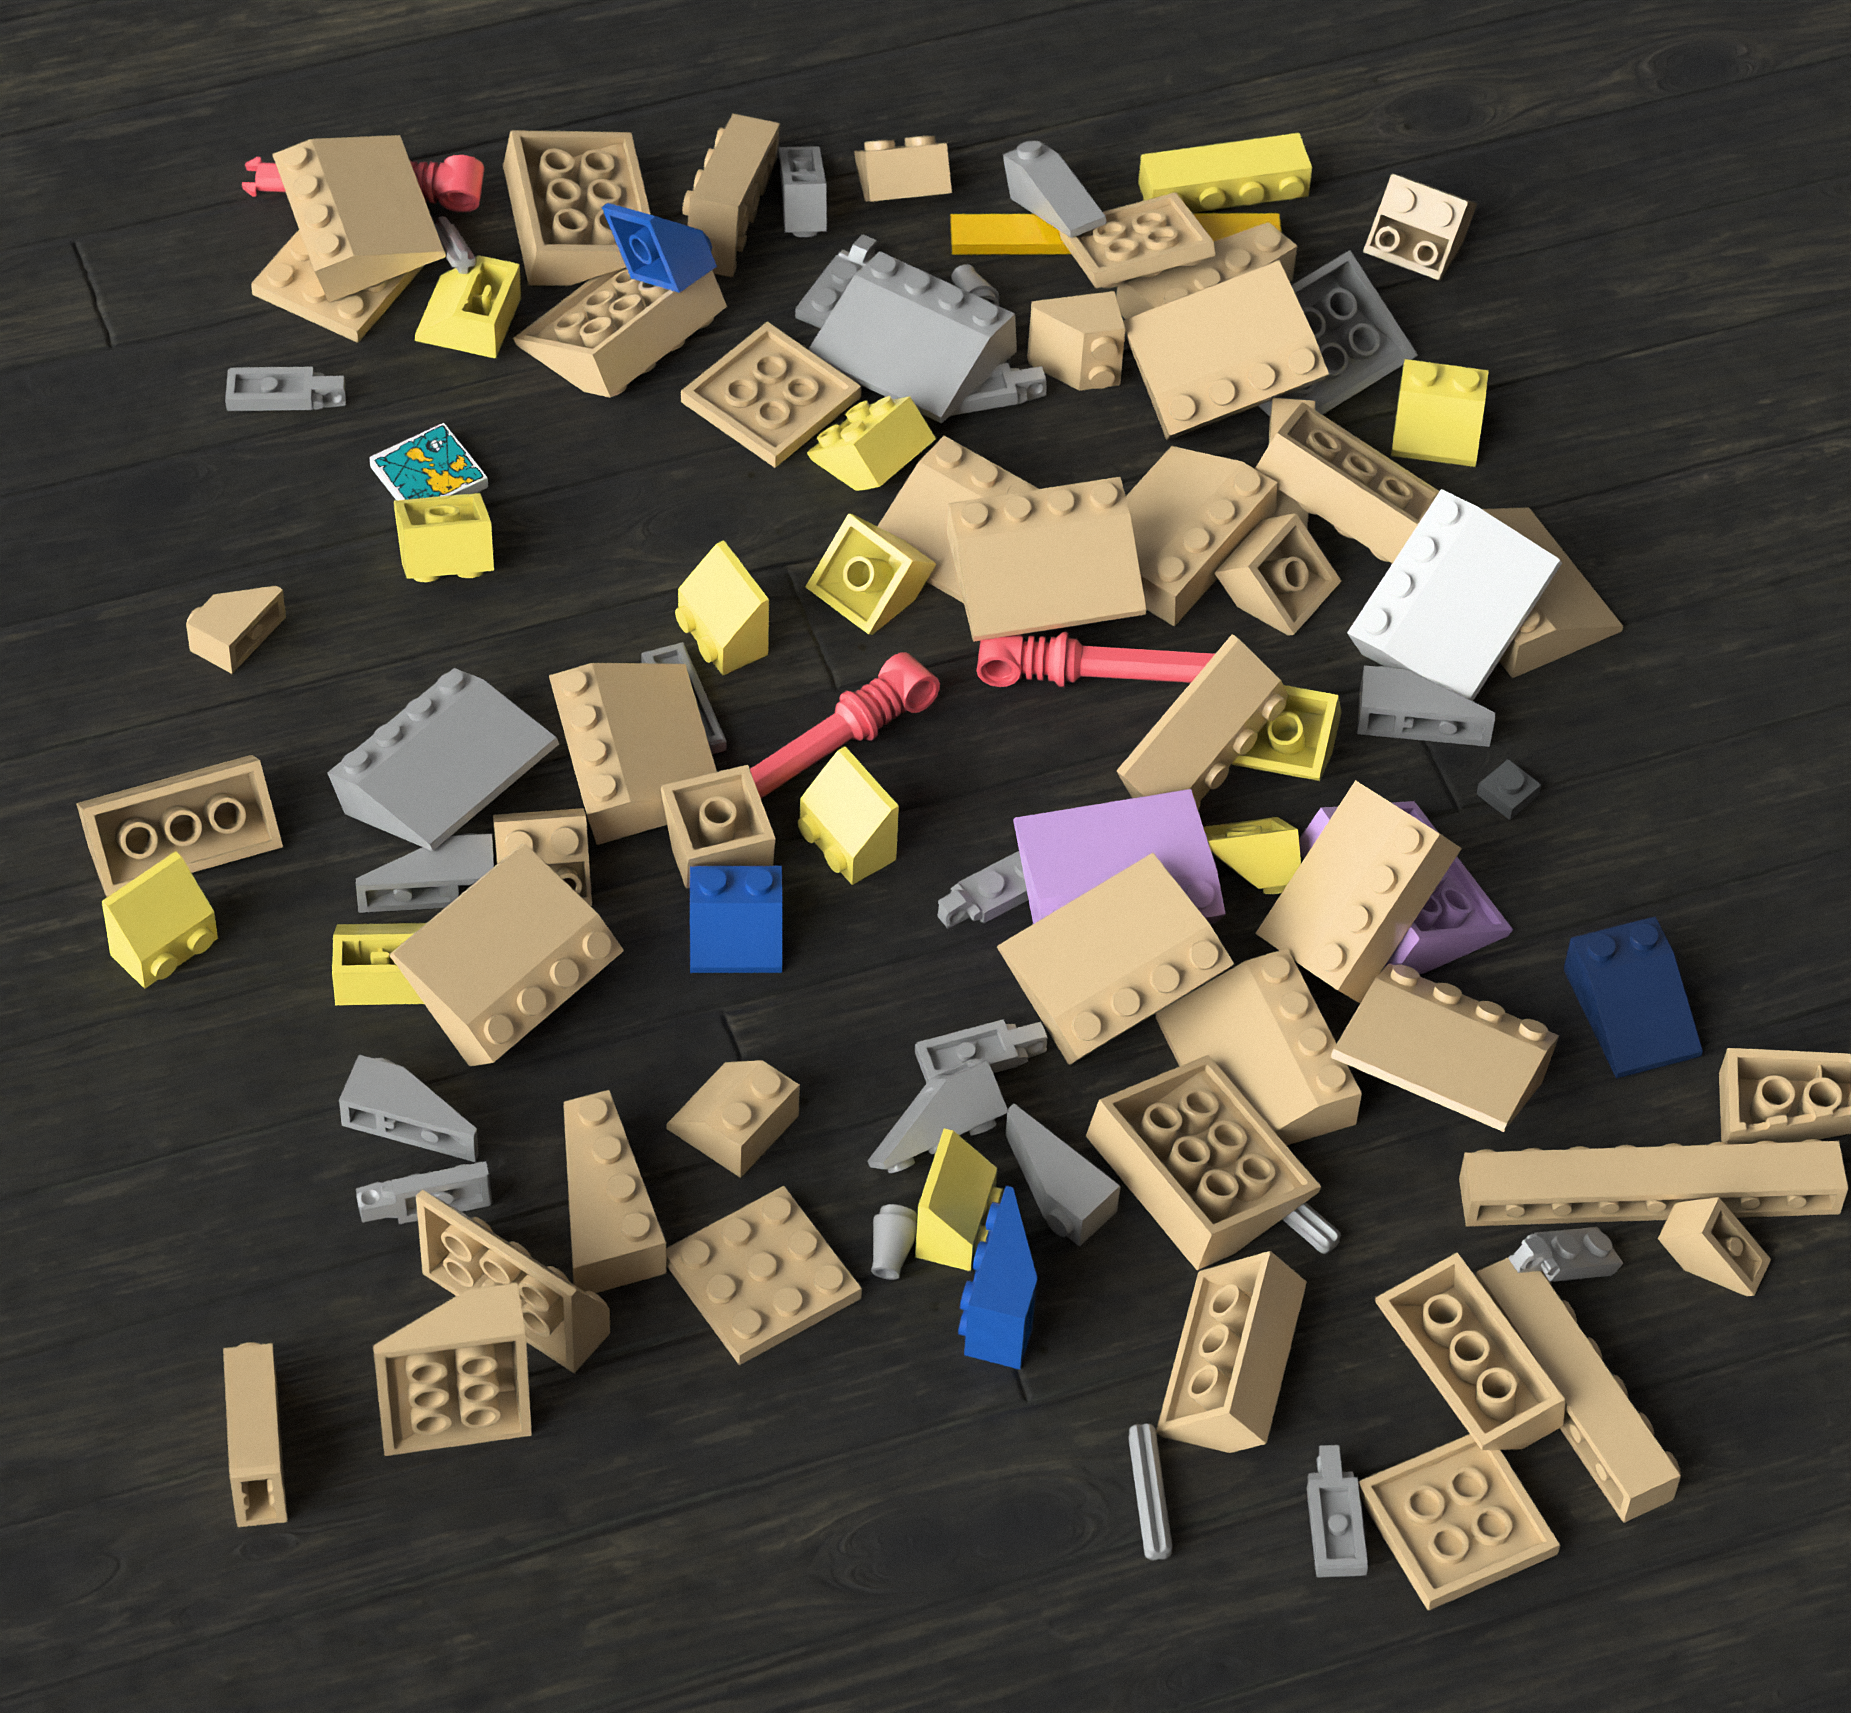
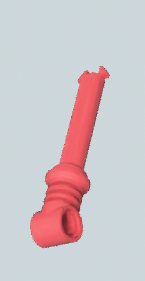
M453 155L448 157L444 163H440V165L437 162H430L429 166L427 162H420L418 166L417 162L410 160L425 202L429 200V203H437L439 200L442 206L455 212H470L479 207L484 174L482 162L466 155ZM256 157L245 163L247 171H256V183L242 182L243 190L251 196L257 197V191L286 192L276 163H263L261 157Z
M1062 632L1058 637H1051L1050 642H1046V637L1040 636L1039 642H1035V636H1029L1028 641H1024V635L1019 634L981 640L976 671L978 677L984 683L995 687L1010 686L1018 679H1021L1022 674H1026L1027 680H1032L1033 675H1037V680L1043 681L1044 675H1047L1048 681H1054L1059 687L1065 688L1066 682L1074 683L1081 676L1191 683L1215 654L1083 646L1076 638H1069L1068 632Z
M907 652L892 656L881 668L878 678L864 685L861 690L855 692L845 691L842 693L834 714L750 768L760 798L762 799L851 739L872 741L878 736V730L883 724L886 725L905 711L919 713L933 703L939 693L940 682L938 678Z

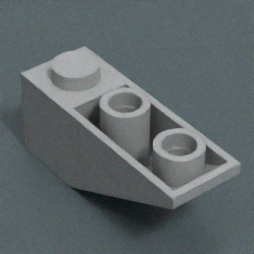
M971 1059L930 1078L869 1158L868 1164L870 1168L887 1169L889 1173H895L912 1166L915 1163L913 1156L926 1150L930 1154H935L944 1128L953 1130L958 1135L967 1131L970 1132V1135H976L997 1125L995 1118L1006 1114L1008 1109L988 1060Z

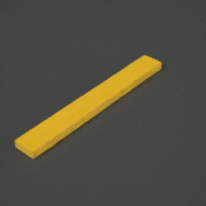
M1279 213L1193 214L1214 242L1267 222L1281 232ZM951 214L952 254H1071L1061 240L1060 231L1035 214Z

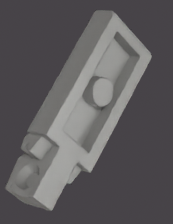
M862 234L852 245L850 252L840 251L798 304L795 318L821 329L853 276L876 255L875 245L877 240Z
M1009 363L999 364L992 371V376L981 386L979 384L973 390V394H969L962 401V405L950 416L1020 404L1046 396V378L1042 366L1019 370V368H1010Z
M313 367L230 368L227 375L226 408L227 411L312 410V408L316 410L323 407L345 406V377L324 376L322 373L314 372Z
M1019 851L959 881V883L951 888L950 894L938 900L939 909L937 916L947 929L968 918H971L973 921L981 920L984 924L1029 900Z
M1003 1019L917 1042L915 1044V1055L926 1083L930 1078L971 1059L988 1060L992 1072L996 1073L1018 1067V1065L1028 1062V1058L1046 1052L1047 1035L1041 1022L1016 1028L1015 1024H1005Z
M486 1161L462 1164L454 1168L424 1174H412L408 1177L392 1181L388 1180L383 1183L375 1182L356 1189L362 1222L382 1218H398L399 1224L418 1221L416 1195L422 1189L461 1212L488 1207L493 1204Z
M1598 1227L1536 1232L1528 1235L1527 1239L1521 1242L1522 1245L1514 1255H1510L1508 1258L1518 1273L1543 1271L1550 1282L1611 1276L1623 1264L1612 1248L1610 1239Z
M1339 1445L1319 1446V1457H1317L1318 1473H1309L1307 1484L1316 1577L1365 1576L1368 1563L1358 1478H1354L1353 1472H1342Z

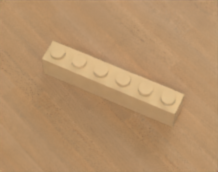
M1508 1258L1477 1271V1280L1565 1398L1564 1424L1560 1429L1623 1523L1674 1500L1681 1477L1680 1468L1675 1457L1669 1451L1664 1452L1654 1437L1653 1427L1649 1419L1643 1413L1638 1414L1628 1399L1627 1389L1623 1381L1617 1375L1612 1376L1602 1361V1354L1597 1343L1590 1337L1586 1338L1577 1324L1576 1315L1571 1305L1565 1300L1561 1301L1543 1271L1518 1273Z

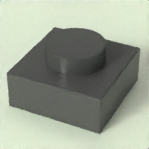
M1507 759L1478 784L1477 795L1511 820L1539 796L1541 784Z

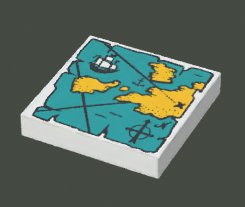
M445 423L370 457V467L396 500L473 494L488 488V477Z

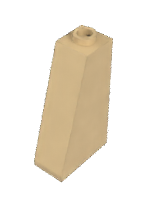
M248 1342L237 1347L223 1348L229 1472L237 1527L287 1522L273 1343L260 1345Z

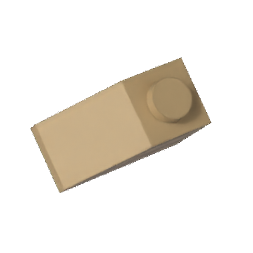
M277 586L214 594L202 607L194 609L187 620L186 627L190 651L233 674L286 618L283 589Z
M1719 1197L1675 1203L1658 1237V1240L1685 1271L1745 1296L1755 1295L1771 1261L1770 1257Z

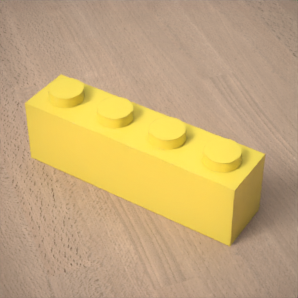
M1300 133L1142 154L1139 186L1144 201L1176 192L1193 213L1307 197L1312 166Z

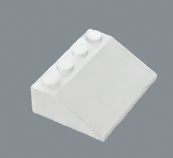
M1441 489L1347 634L1365 657L1383 666L1410 670L1473 701L1562 565V562L1481 508Z

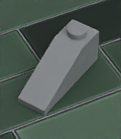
M1027 141L1020 144L1016 150L1003 154L1010 198L1070 238L1107 224L1106 216L1057 152L1040 141Z
M780 147L779 165L785 232H793V235L797 237H812L817 235V232L827 231L826 180L820 147Z
M1364 665L1359 694L1357 734L1490 747L1495 712L1410 670L1388 666Z
M466 833L461 836H450L434 851L422 847L356 878L358 912L447 907L494 867L492 834Z
M362 1055L358 1056L339 1098L342 1126L476 1162L479 1155L476 1127L403 1066L396 1065L385 1058L373 1059Z
M1013 1104L1008 1108L1005 1135L1044 1219L1056 1234L1061 1237L1067 1236L1080 1247L1117 1212L1120 1185L1017 1105Z

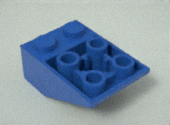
M1006 1186L1001 1203L992 1202L986 1222V1230L989 1231L986 1242L980 1241L973 1263V1269L976 1270L973 1282H966L962 1294L960 1309L963 1310L958 1334L966 1336L965 1356L1020 1369L1033 1330L1037 1275L1013 1187Z

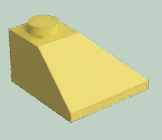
M848 514L805 587L867 634L873 635L915 601L935 568L936 563L905 540L854 514Z
M1278 817L1203 827L1211 853L1258 889L1263 888L1264 894L1282 893L1301 865L1298 829Z

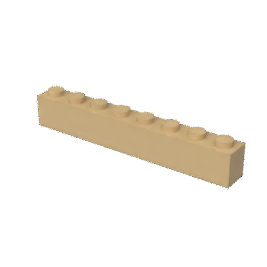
M1818 1139L1791 1143H1775L1768 1140L1755 1144L1715 1142L1709 1145L1682 1146L1675 1143L1666 1144L1661 1147L1621 1145L1616 1148L1589 1149L1583 1146L1573 1147L1568 1150L1528 1148L1522 1151L1507 1152L1484 1149L1474 1153H1464L1459 1177L1466 1226L1667 1220L1675 1203L1719 1197L1736 1218L1840 1214L1848 1191L1839 1141L1822 1142Z

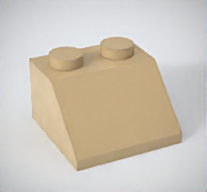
M1115 291L1032 301L1027 357L1029 365L1033 367L1042 366L1044 373L1077 390L1102 389L1120 385L1125 325Z
M1296 513L1261 520L1214 572L1238 608L1288 636L1294 635L1341 582V579Z
M748 765L661 785L672 851L686 889L690 888V866H773L776 838Z
M763 1060L726 1062L667 1123V1129L741 1178L799 1116V1084Z

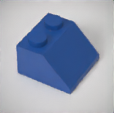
M610 203L602 206L631 279L680 293L717 267L711 253V241L702 230Z
M690 866V973H782V866Z

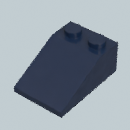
M1656 916L1570 939L1563 970L1616 1078L1702 1056L1703 1050L1674 952Z

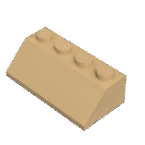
M1301 402L1276 433L1255 468L1257 471L1278 482L1277 491H1282L1298 501L1299 506L1303 510L1321 516L1333 524L1341 535L1356 539L1368 547L1375 557L1392 564L1440 492L1303 402Z
M1232 634L1118 768L1117 773L1131 797L1138 798L1191 789L1197 809L1199 810L1202 798L1210 789H1216L1223 783L1228 775L1229 766L1239 755H1245L1254 746L1258 737L1257 733L1268 720H1275L1285 708L1288 694L1282 681L1240 639Z
M253 755L76 803L88 848L107 897L175 851L182 856L190 872L193 873L283 847L261 762Z
M1271 1251L1198 1271L1156 1430L1160 1436L1227 1453L1267 1443L1307 1283Z
M1458 1252L1376 1297V1303L1482 1451L1524 1449L1563 1427L1565 1398Z

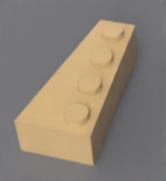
M732 114L726 128H719L715 149L709 148L704 170L698 169L693 191L688 190L686 192L683 202V215L688 216L689 227L702 230L711 241V253L717 265L712 270L714 274L733 277L737 267L736 252L743 251L747 240V235L745 234L749 222H754L760 195H764L777 160L780 123Z
M1269 222L1214 242L1216 256L1205 258L1197 265H1180L1165 269L1157 276H1140L1123 281L1121 285L1117 286L1116 296L1121 315L1125 319L1134 317L1276 261H1280L1290 282L1293 280L1297 245Z
M1727 1048L1719 1072L1721 1142L1728 1144H1755L1768 1140L1775 1143H1791L1851 1134V1054Z
M606 1090L565 1101L564 1124L574 1285L584 1292L598 1293L666 1274V1242L610 1091Z

